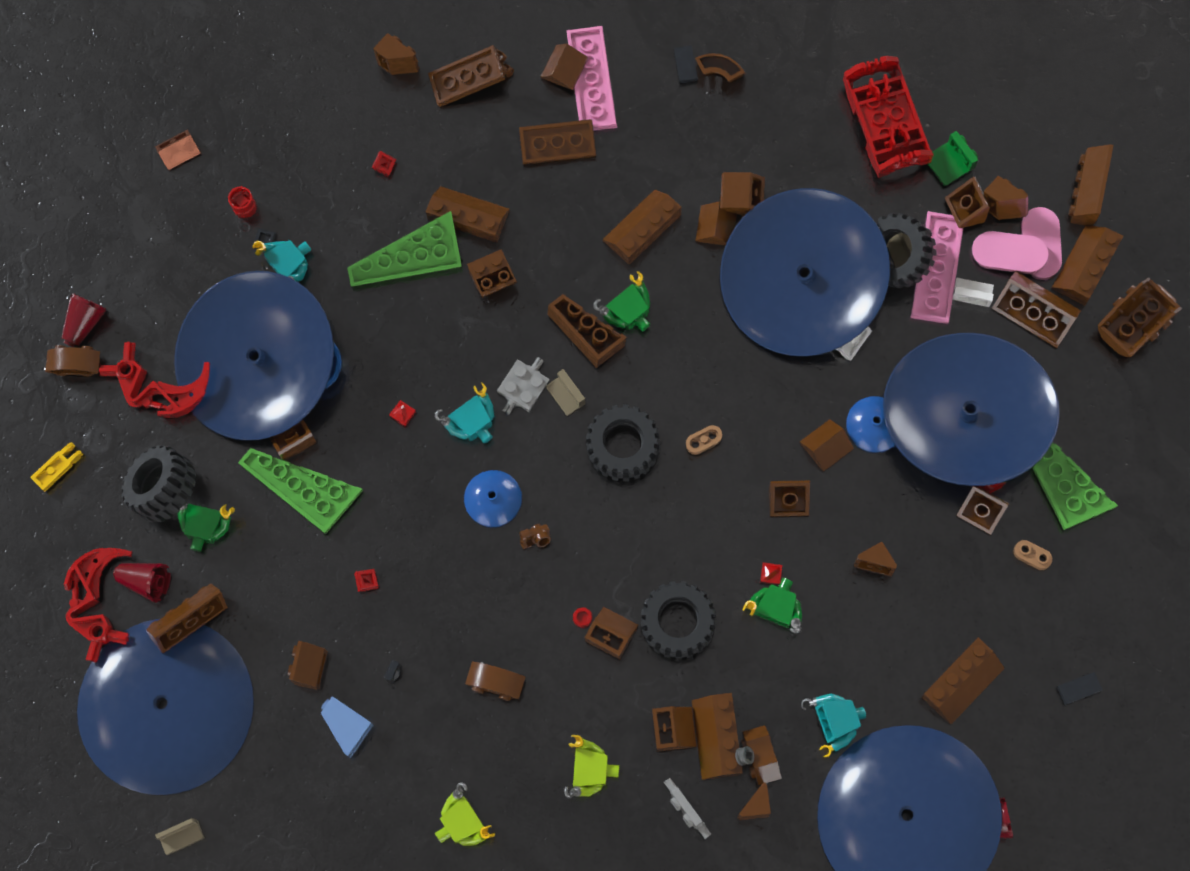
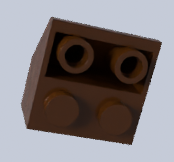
M387 33L373 48L378 65L391 75L416 73L419 71L416 52L410 46L406 47L397 36H391Z
M751 172L722 173L720 209L745 216L756 205L764 201L765 177Z
M997 176L984 190V195L990 206L988 213L998 220L1021 218L1028 215L1027 193L1023 189L1013 186L1008 179Z
M502 249L467 264L472 280L482 298L517 283Z
M603 607L585 636V642L620 660L638 624Z
M298 641L292 652V657H294L293 665H290L288 669L289 680L296 686L319 690L328 651L325 648Z
M671 706L652 709L657 752L697 747L692 707Z

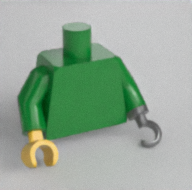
M637 271V280H634L633 275H630V280L636 283V285H630L608 303L606 307L602 305L597 308V303L601 301L597 299L594 302V309L600 311V314L611 326L630 330L637 325L643 332L650 326V323L645 318L649 314L650 299L644 282H641L643 275Z
M187 503L185 506L183 505L178 512V520L184 535L187 538L193 539L190 549L201 552L204 542L214 544L216 540H219L227 533L231 520L230 515L235 511L234 507H231L229 512H227V504L222 506L220 511L192 504L187 505Z
M782 578L779 587L770 585L769 588H762L745 603L742 609L744 611L748 608L751 610V616L754 613L756 616L789 628L791 624L793 628H790V631L793 633L801 631V605L796 599V594L790 592L793 582L789 579Z

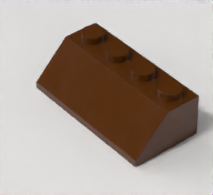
M1114 145L1087 148L1085 154H1081L1079 165H1082L1081 171L1077 172L1075 182H1078V187L1074 188L1072 199H1075L1074 205L1070 206L1069 216H1072L1070 223L1094 226L1101 213Z
M440 186L430 199L426 209V216L429 221H433L451 211L456 230L497 243L510 209Z
M654 190L606 235L603 241L630 265L681 216V206L668 194Z
M1085 226L1051 289L1085 306L1121 242L1123 235L1107 227Z
M1017 271L1011 276L992 307L995 311L1058 348L1081 312L1078 308Z
M213 584L202 587L191 598L185 599L177 608L169 610L163 618L152 622L146 631L163 654L228 607L221 591Z
M978 637L921 698L951 725L1005 668L993 650Z
M732 693L710 695L692 700L702 780L742 775V766L737 763L735 757L739 743Z

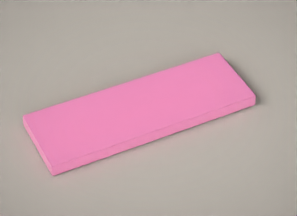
M603 27L567 30L568 44L588 57L574 87L579 121L592 119L593 131L617 128Z
M928 211L925 225L932 232L931 238L935 239L936 245L933 246V249H936V256L932 257V260L935 262L933 266H929L928 270L930 272L928 275H922V281L916 283L911 318L948 324L963 228L957 226L953 215Z

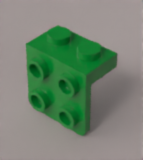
M955 131L950 134L947 143L932 152L933 158L931 163H928V166L944 186H948L975 169L978 155L973 149L969 148L965 137Z

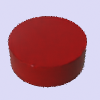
M582 607L574 612L573 621L576 626L586 628L592 623L593 617L589 609Z

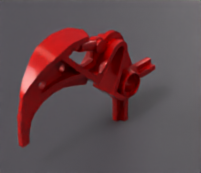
M124 343L123 360H120L117 365H100V376H117L125 399L130 406L135 408L144 406L146 408L166 409L167 411H157V416L163 418H177L191 412L203 399L210 375V362H204L201 376L192 384L174 386L161 381L158 383L152 381L138 395L147 371L137 361H134L136 343ZM131 367V371L125 375L126 369ZM162 394L171 404L165 406L162 403L153 401V396Z
M98 548L79 557L67 571L64 587L68 591L72 589V599L69 602L71 608L66 613V621L71 627L91 641L86 656L87 661L97 663L102 645H106L109 641L125 645L129 641V633L113 630L109 618L103 614L76 617L100 603L98 599L100 598V577L105 566L116 557H132V551L118 548ZM80 580L87 591L84 600L78 599V582ZM103 629L102 635L97 637L98 630Z

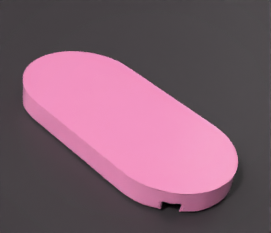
M1043 207L1033 208L1022 219L1021 235L1037 237L1046 244L1048 248L1047 264L1031 275L1038 280H1047L1057 274L1062 265L1060 223L1053 211Z
M988 231L980 234L975 239L972 245V255L981 267L987 269L1034 274L1047 264L1048 248L1037 237Z

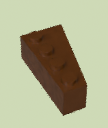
M564 294L548 305L547 314L596 368L625 346L626 336L620 335L608 324L605 325L597 319L598 317L583 310V307Z

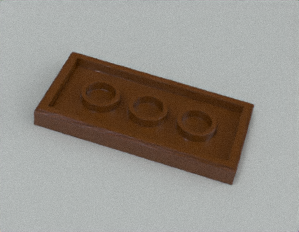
M494 45L428 73L439 107L505 80Z
M592 119L519 127L523 165L596 157Z

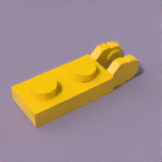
M71 442L60 452L55 453L30 478L45 492L73 466L72 464L79 461L83 453L79 450L69 459H66L64 456L69 455L75 448V445Z

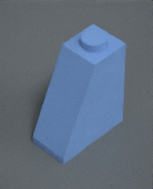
M332 696L330 700L327 699L323 703L321 714L344 754L351 758L373 727V724Z

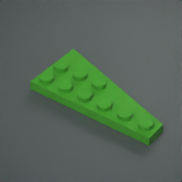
M450 211L349 266L347 269L351 287L462 267L452 212Z
M1052 443L1043 458L1032 467L1064 530L1118 506L1105 495L1101 488H1098L1090 480L1091 478L1070 457H1067L1061 451L1057 444Z
M252 448L238 462L239 465L325 534L363 491L362 488L354 487L343 481L332 479L321 473L299 467Z

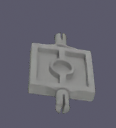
M537 357L532 366L526 365L517 359L497 390L508 401L503 412L509 415L514 406L522 407L528 412L531 410L550 380L538 371L544 362L542 359L540 360Z
M671 778L667 779L664 784L671 792V803L677 811L681 809L684 813L683 820L689 828L693 826L694 829H698L704 839L709 837L711 833L681 793L679 787L674 784Z

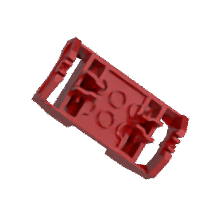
M883 56L880 57L879 62L876 58L875 62L867 61L866 65L862 62L845 71L843 82L853 115H857L867 141L866 151L878 178L912 165L931 163L933 153L930 150L903 77L898 57ZM877 72H888L892 77L888 79L887 74H884L883 80L876 82L873 81V78H870L868 85L853 89V82L863 76L874 75ZM887 160L886 162H884V163H882V164H880V165H879V163H878V162Z

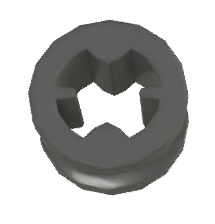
M749 746L736 750L735 757L739 765L744 766L754 762V752Z

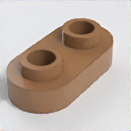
M711 425L690 435L686 440V449L689 453L697 455L716 446L722 440L721 429ZM714 434L716 438L710 439L709 435ZM698 443L699 447L694 448L692 447V444Z
M1027 540L1019 541L1014 547V555L1017 559L1038 570H1045L1052 563V555L1049 551ZM1026 547L1028 552L1024 553L1021 548ZM1044 556L1046 561H1040L1039 557Z

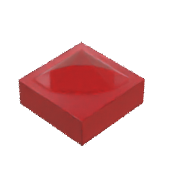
M379 151L372 169L388 177L396 159Z
M400 400L389 416L406 427L416 413V410Z
M763 563L760 583L779 585L782 565Z
M375 569L356 571L354 573L358 592L378 588Z

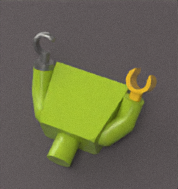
M571 735V737L576 739V743H569V746L579 748H576L573 789L570 790L569 795L568 787H565L564 794L568 798L573 796H591L599 792L606 785L607 777L619 776V765H609L608 755H605L604 750L594 742L582 739L579 735Z
M460 782L457 784V789L446 800L441 811L442 817L440 820L445 827L437 831L435 835L441 843L452 837L456 844L460 843L462 846L477 845L487 838L494 837L495 833H488V829L492 826L484 827L462 794L461 786L467 791L466 784Z

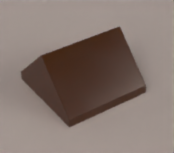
M569 44L556 45L541 78L573 90L588 57Z
M972 177L945 197L959 228L986 221L990 206L976 177Z
M720 201L702 205L696 242L726 246L736 226L737 214L720 209Z
M303 419L289 430L270 437L279 456L285 461L317 443Z
M830 419L800 441V444L823 472L854 449L845 430Z
M810 480L771 481L769 486L770 517L809 516Z
M973 486L956 516L991 535L1009 503L978 486Z
M880 542L859 554L854 567L892 577L897 564L884 543Z
M763 782L737 817L739 820L770 816L771 811L766 783Z

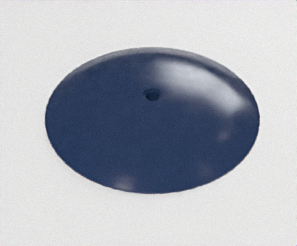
M801 188L778 193L751 209L731 233L723 252L720 267L723 299L727 310L737 326L749 338L764 348L791 356H813L827 353L844 346L859 336L879 312L887 293L890 278V261L887 245L880 229L871 216L862 207L843 195L814 188ZM804 270H810L808 277H801V273Z
M269 271L244 272L230 276L212 286L195 302L188 312L179 331L175 348V374L178 386L192 384L201 376L204 362H210V375L206 393L201 402L191 411L193 415L216 433L238 440L270 438L298 424L315 407L330 378L334 357V343L329 320L321 304L307 288L299 282L279 273ZM259 353V357L255 361V355Z
M956 333L931 339L917 346L901 359L886 384L883 414L893 443L915 467L945 482L965 486H986L1016 478L1031 469L1043 458L1057 433L1059 401L1054 385L1046 371L1030 354L1020 347L990 335Z
M155 619L140 623L123 631L129 633V641L126 645L110 641L102 648L97 663L92 662L84 676L78 697L77 717L83 744L95 765L106 776L119 785L136 792L152 795H169L189 791L203 785L230 764L247 737L252 721L254 697L251 678L242 657L222 635L203 625L162 654L146 631L152 622L160 620ZM167 700V706L164 709H160V702Z
M908 725L894 726L881 729L861 738L843 752L834 763L820 793L818 830L824 852L835 871H987L1000 841L1002 830L1001 803L997 788L989 771L976 754L962 742L932 728ZM912 811L913 818L910 821L903 820L904 812Z

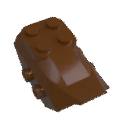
M1150 278L1145 279L1137 286L1132 285L1126 291L1127 296L1125 298L1119 297L1113 303L1114 308L1098 324V331L1102 339L1122 356L1132 357L1149 340L1153 342L1160 335L1158 331L1162 328L1166 330L1173 323L1171 319L1182 310L1176 303V299L1160 284L1154 283Z

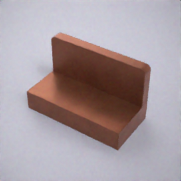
M188 129L155 146L168 170L200 154Z

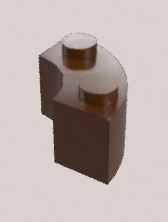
M704 54L695 58L705 76L720 74L731 83L746 74L736 61L722 54Z
M57 345L54 349L47 350L45 372L60 376H92L98 373L100 351L93 350L91 346L71 348Z
M472 661L465 684L471 686L474 692L483 694L484 691L499 695V698L502 700L510 701L511 698L519 699L525 676L492 665Z
M766 726L742 731L744 738L741 740L742 748L749 746L754 752V762L749 767L751 778H756L758 785L763 784V782L768 783L782 779Z

